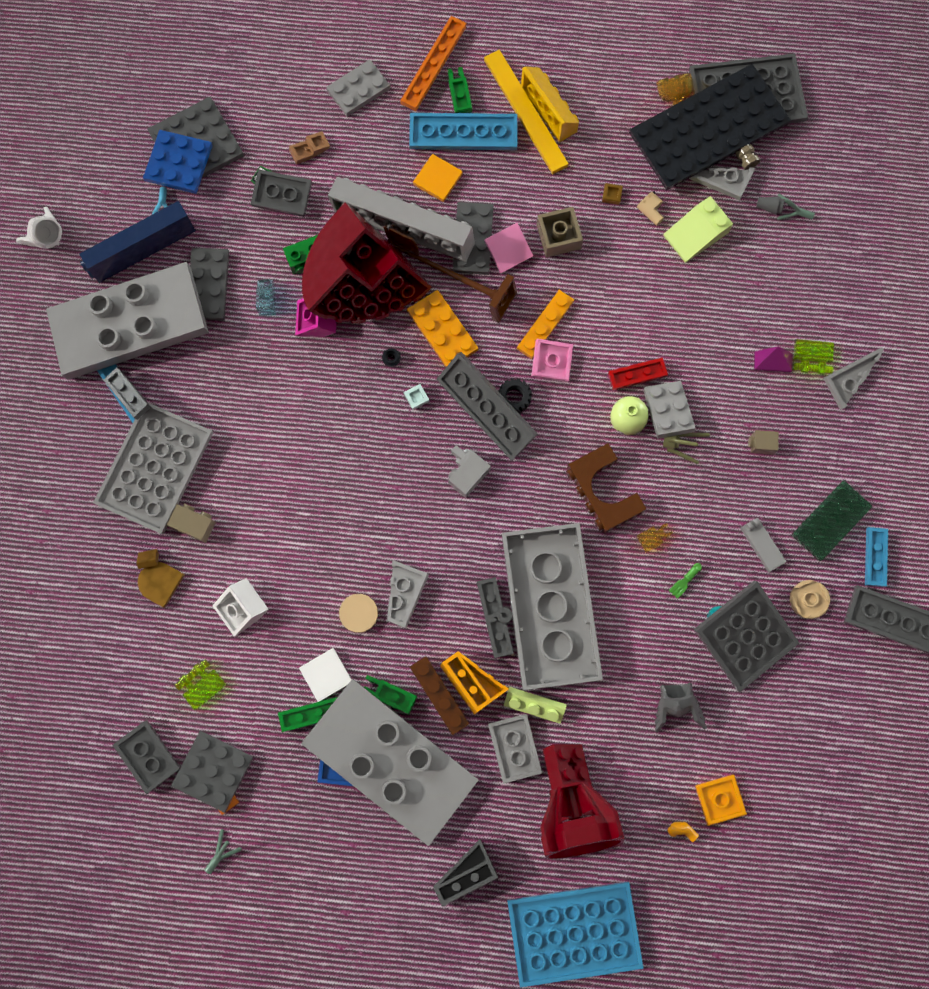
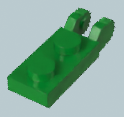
M458 67L460 78L456 79L453 78L452 69H447L454 113H472V104L463 67Z
M366 676L365 679L379 685L376 692L364 686L367 691L381 702L410 715L418 696L384 680L380 681L372 676Z

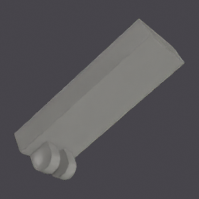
M759 518L740 528L768 572L786 562Z

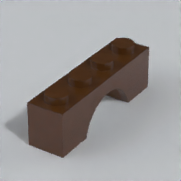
M427 656L411 665L410 669L451 734L454 735L468 726V721Z

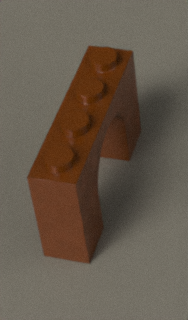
M609 443L569 463L566 471L568 478L571 481L574 480L577 485L575 489L579 497H583L586 501L585 507L588 513L594 515L596 519L594 523L599 531L602 530L604 534L646 511V507L638 493L620 502L611 504L602 502L594 495L591 486L592 478L602 470L616 464L618 460Z

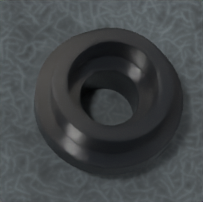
M393 348L385 350L382 354V361L388 367L397 366L401 360L400 353ZM390 356L395 357L393 361L388 360Z

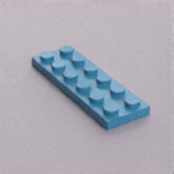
M410 113L409 148L434 150H517V114Z

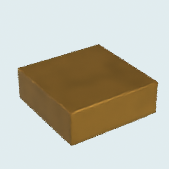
M605 183L602 202L620 205L623 186Z
M153 549L139 552L136 562L138 569L158 565V550Z

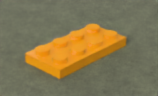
M438 290L407 308L408 314L445 367L449 365L458 353L462 352L466 357H469L479 350Z

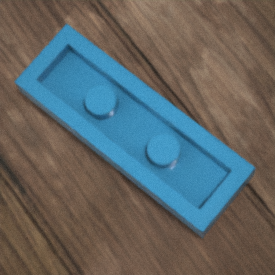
M868 527L866 528L865 586L887 587L888 529Z

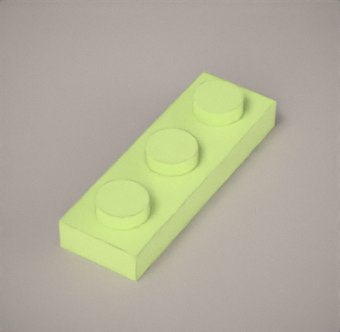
M509 687L503 706L561 724L567 704Z

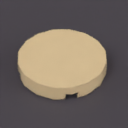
M814 580L802 581L795 585L790 593L791 607L802 618H818L828 610L830 604L829 592L823 584Z
M353 594L342 602L339 609V618L342 625L349 631L364 633L376 624L378 608L369 596Z

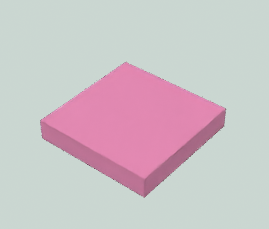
M518 223L484 239L500 273L533 257Z
M536 339L531 376L568 382L573 344Z

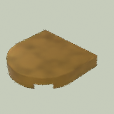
M158 562L156 566L142 569L138 576V588L145 598L165 608L185 574L165 563Z

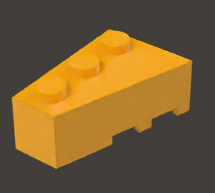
M459 651L440 665L474 715L509 690V688L505 685L503 686L493 676L484 672L478 665Z

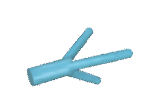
M160 187L158 203L152 214L158 212L161 206H164V208L168 206L166 204V187Z

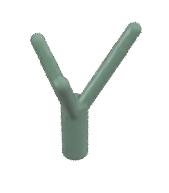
M778 194V197L785 199V203L796 211L779 216L777 220L797 215L811 220L814 218V212L799 208L790 199Z
M223 829L219 833L215 855L204 869L208 874L213 872L221 860L242 850L241 847H238L223 854L229 844V841H225L221 847L224 834Z

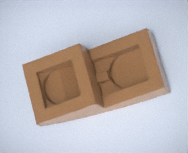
M323 131L306 136V141L290 145L289 151L295 163L299 164L323 153L330 148V145Z

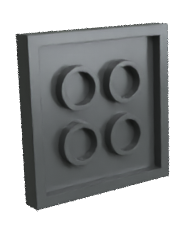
M199 731L171 786L226 813L254 757L203 731Z

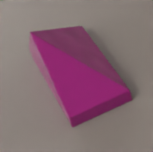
M779 346L755 351L754 370L792 372L793 353Z

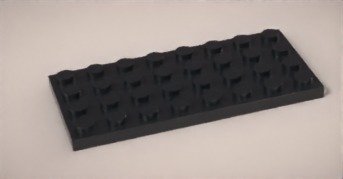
M750 64L631 128L629 134L667 191L737 153L744 146L752 145L790 124L791 119L755 66Z

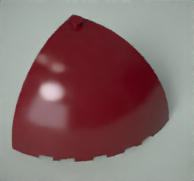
M346 202L328 220L315 239L307 256L302 276V294L308 311L324 319H334L338 323L351 321L352 324L366 323V320L374 318L375 320L389 317V314L392 312L404 310V306L410 302L418 301L432 288L409 260Z

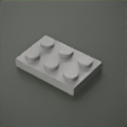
M369 59L328 85L326 89L346 117L390 90V84Z
M681 381L644 387V394L657 439L695 432V425Z
M527 714L488 724L503 784L542 773Z

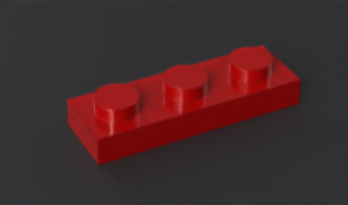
M662 357L608 371V376L612 389L617 390L665 378L668 376Z

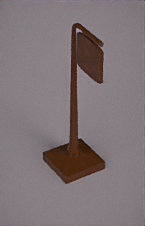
M386 225L383 226L388 241L398 250L490 296L492 300L489 303L492 320L497 323L501 321L517 295L513 276L507 274L499 289L492 290L419 256V249L414 239L392 228L388 230Z

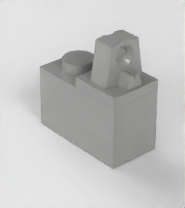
M456 445L451 450V453L457 458L455 462L458 464V469L454 468L450 472L448 483L466 498L490 472L491 466L473 450L466 449L463 451Z

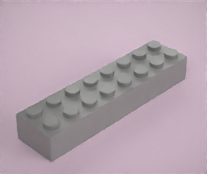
M337 177L328 194L334 212L346 202L376 229L384 231L383 226L386 225L388 230L392 228L414 239L416 244L467 262L475 245L473 228L469 223L456 221L448 215L442 216L432 209L426 210L413 202L407 203L397 196H388L383 191L372 190L364 184L353 183L348 178L342 179Z

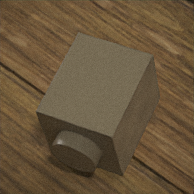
M755 430L748 438V447H751V453L774 455L778 451L779 432Z

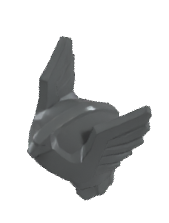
M692 683L660 686L661 698L657 707L655 732L658 733L666 723L667 713L676 717H682L692 712L694 721L703 729H707L703 711L698 700L694 697Z

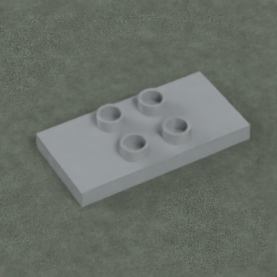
M187 262L46 309L61 375L67 380L209 333L193 273Z
M580 523L502 533L522 690L602 681L603 677Z
M354 679L349 682L301 743L427 846L431 844L478 782L474 775Z

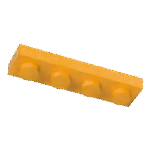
M558 290L519 343L517 350L533 359L536 339L546 340L574 303V299Z

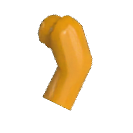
M674 822L668 828V833L672 837L685 835L691 842H694L699 837L697 832L686 822Z

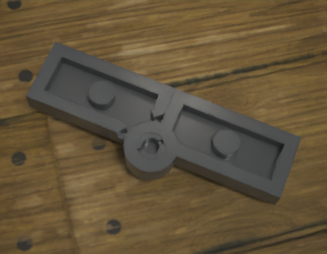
M496 577L477 581L494 658L512 655L514 653L506 624L511 621L512 612L509 608L502 607Z

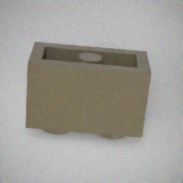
M177 504L167 526L206 543L216 523L211 519L212 516L203 511L200 514L194 512L195 508L187 504L183 506Z

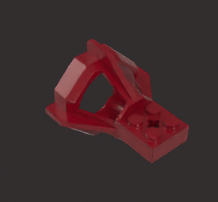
M553 744L544 748L543 754L551 785L550 801L540 826L545 859L571 858L618 847L623 844L624 835L618 812L592 787L582 744Z

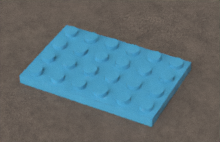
M628 881L507 900L520 988L643 969Z

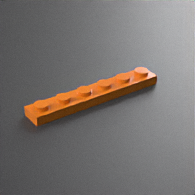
M450 16L401 98V105L414 111L418 110L466 29V22Z

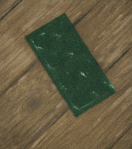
M843 480L801 523L791 536L820 562L873 506Z

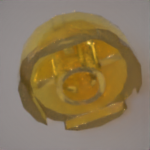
M691 74L675 75L674 78H664L656 82L659 97L667 103H672L673 106L689 97L693 88Z

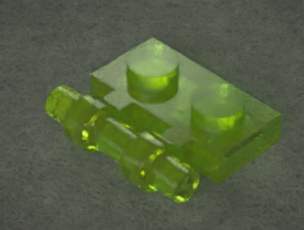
M796 339L794 359L801 360V363L795 362L794 370H801L802 373L810 371L818 372L821 375L825 373L832 374L833 366H826V362L831 363L833 361L834 343ZM809 361H818V365L809 364Z
M206 659L194 665L193 670L186 675L183 674L179 678L180 680L174 684L178 690H181L184 686L187 687L188 691L183 694V697L195 711L227 685L216 670L213 669L210 673L206 672L205 669L210 665ZM200 675L202 679L194 685L191 680Z

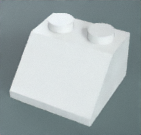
M247 578L230 585L213 604L214 609L234 637L258 621L268 610L264 601L259 597Z

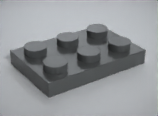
M258 169L251 206L305 217L312 180Z
M145 720L113 744V747L146 794H149L180 770V766L148 720Z

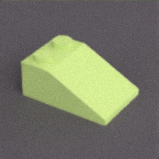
M710 196L695 206L666 231L663 236L686 263L727 235L733 223Z

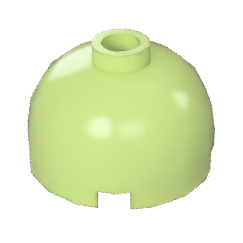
M633 396L623 397L618 400L612 407L610 414L613 427L625 435H634L642 431L649 417L646 404L641 399Z

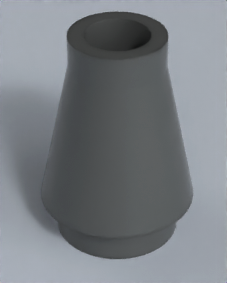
M759 197L756 208H761L775 215L777 213L782 214L785 199H781V197Z

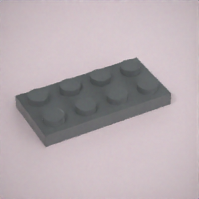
M457 202L456 221H464L472 226L475 245L467 262L453 257L452 271L463 274L489 275L490 251L484 239L492 236L494 204Z
M191 249L190 267L205 320L225 321L229 266L228 249Z

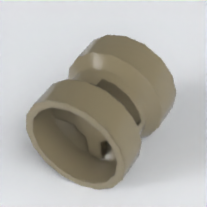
M751 144L744 146L736 153L738 160H742L744 170H748L749 167L754 168L761 161L759 156L755 155V150Z

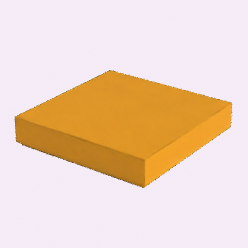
M432 154L413 181V185L444 202L463 175V171Z
M734 774L695 785L708 826L747 815Z

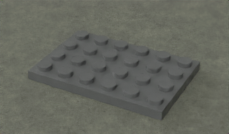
M795 53L692 65L689 67L694 95L753 64L791 119L790 123L805 122L808 119Z

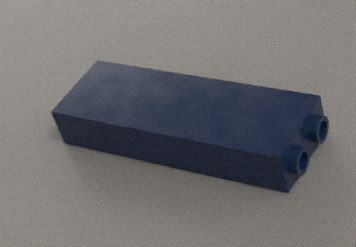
M177 201L79 253L82 258L80 263L91 279L95 278L101 283L194 233L196 230L182 205Z

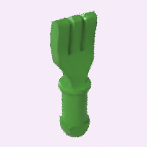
M695 563L688 573L684 575V578L678 580L669 589V592L676 598H679L687 589L688 582H691L695 575L701 571L702 565Z

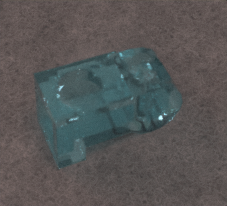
M273 279L257 281L256 309L259 316L276 315L275 284Z

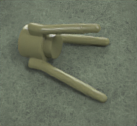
M687 433L665 437L663 447L667 448V452L674 453L695 464H699L698 460L674 448H678L679 444L698 446L696 442L680 440L681 437H709L710 433Z

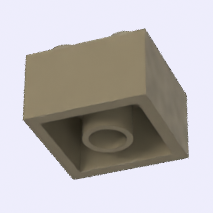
M574 207L537 216L536 225L546 258L582 248L583 238Z

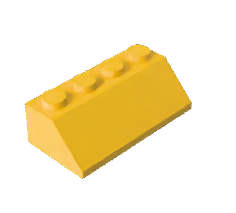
M523 67L521 86L559 143L577 133L579 120L569 110L568 103L561 99L558 89L552 86L548 75L537 67Z

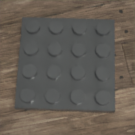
M211 97L147 128L154 142L159 130L211 142L213 146L202 178L244 157L240 146Z
M758 581L750 583L694 629L734 688L739 692L799 644V641Z

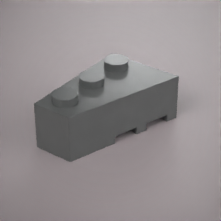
M479 839L433 886L442 907L499 879L482 840Z

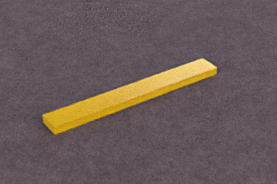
M500 49L485 56L484 61L552 175L568 167L567 160Z

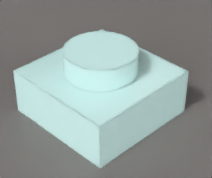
M421 384L404 392L412 410L429 402V398Z

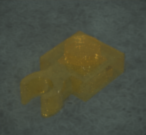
M667 523L663 524L658 531L653 526L636 536L645 553L663 544L661 538L669 537L673 533L672 531L664 533L663 528L668 526Z

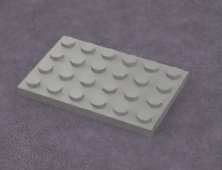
M149 403L151 408L138 420H134L93 503L163 535L167 528V523L176 505L179 504L214 432Z

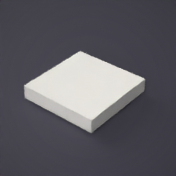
M334 648L299 668L317 702L343 689L352 680Z

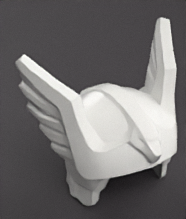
M43 207L45 212L43 216L29 220L26 237L17 238V243L45 249L60 245L62 229L48 207Z

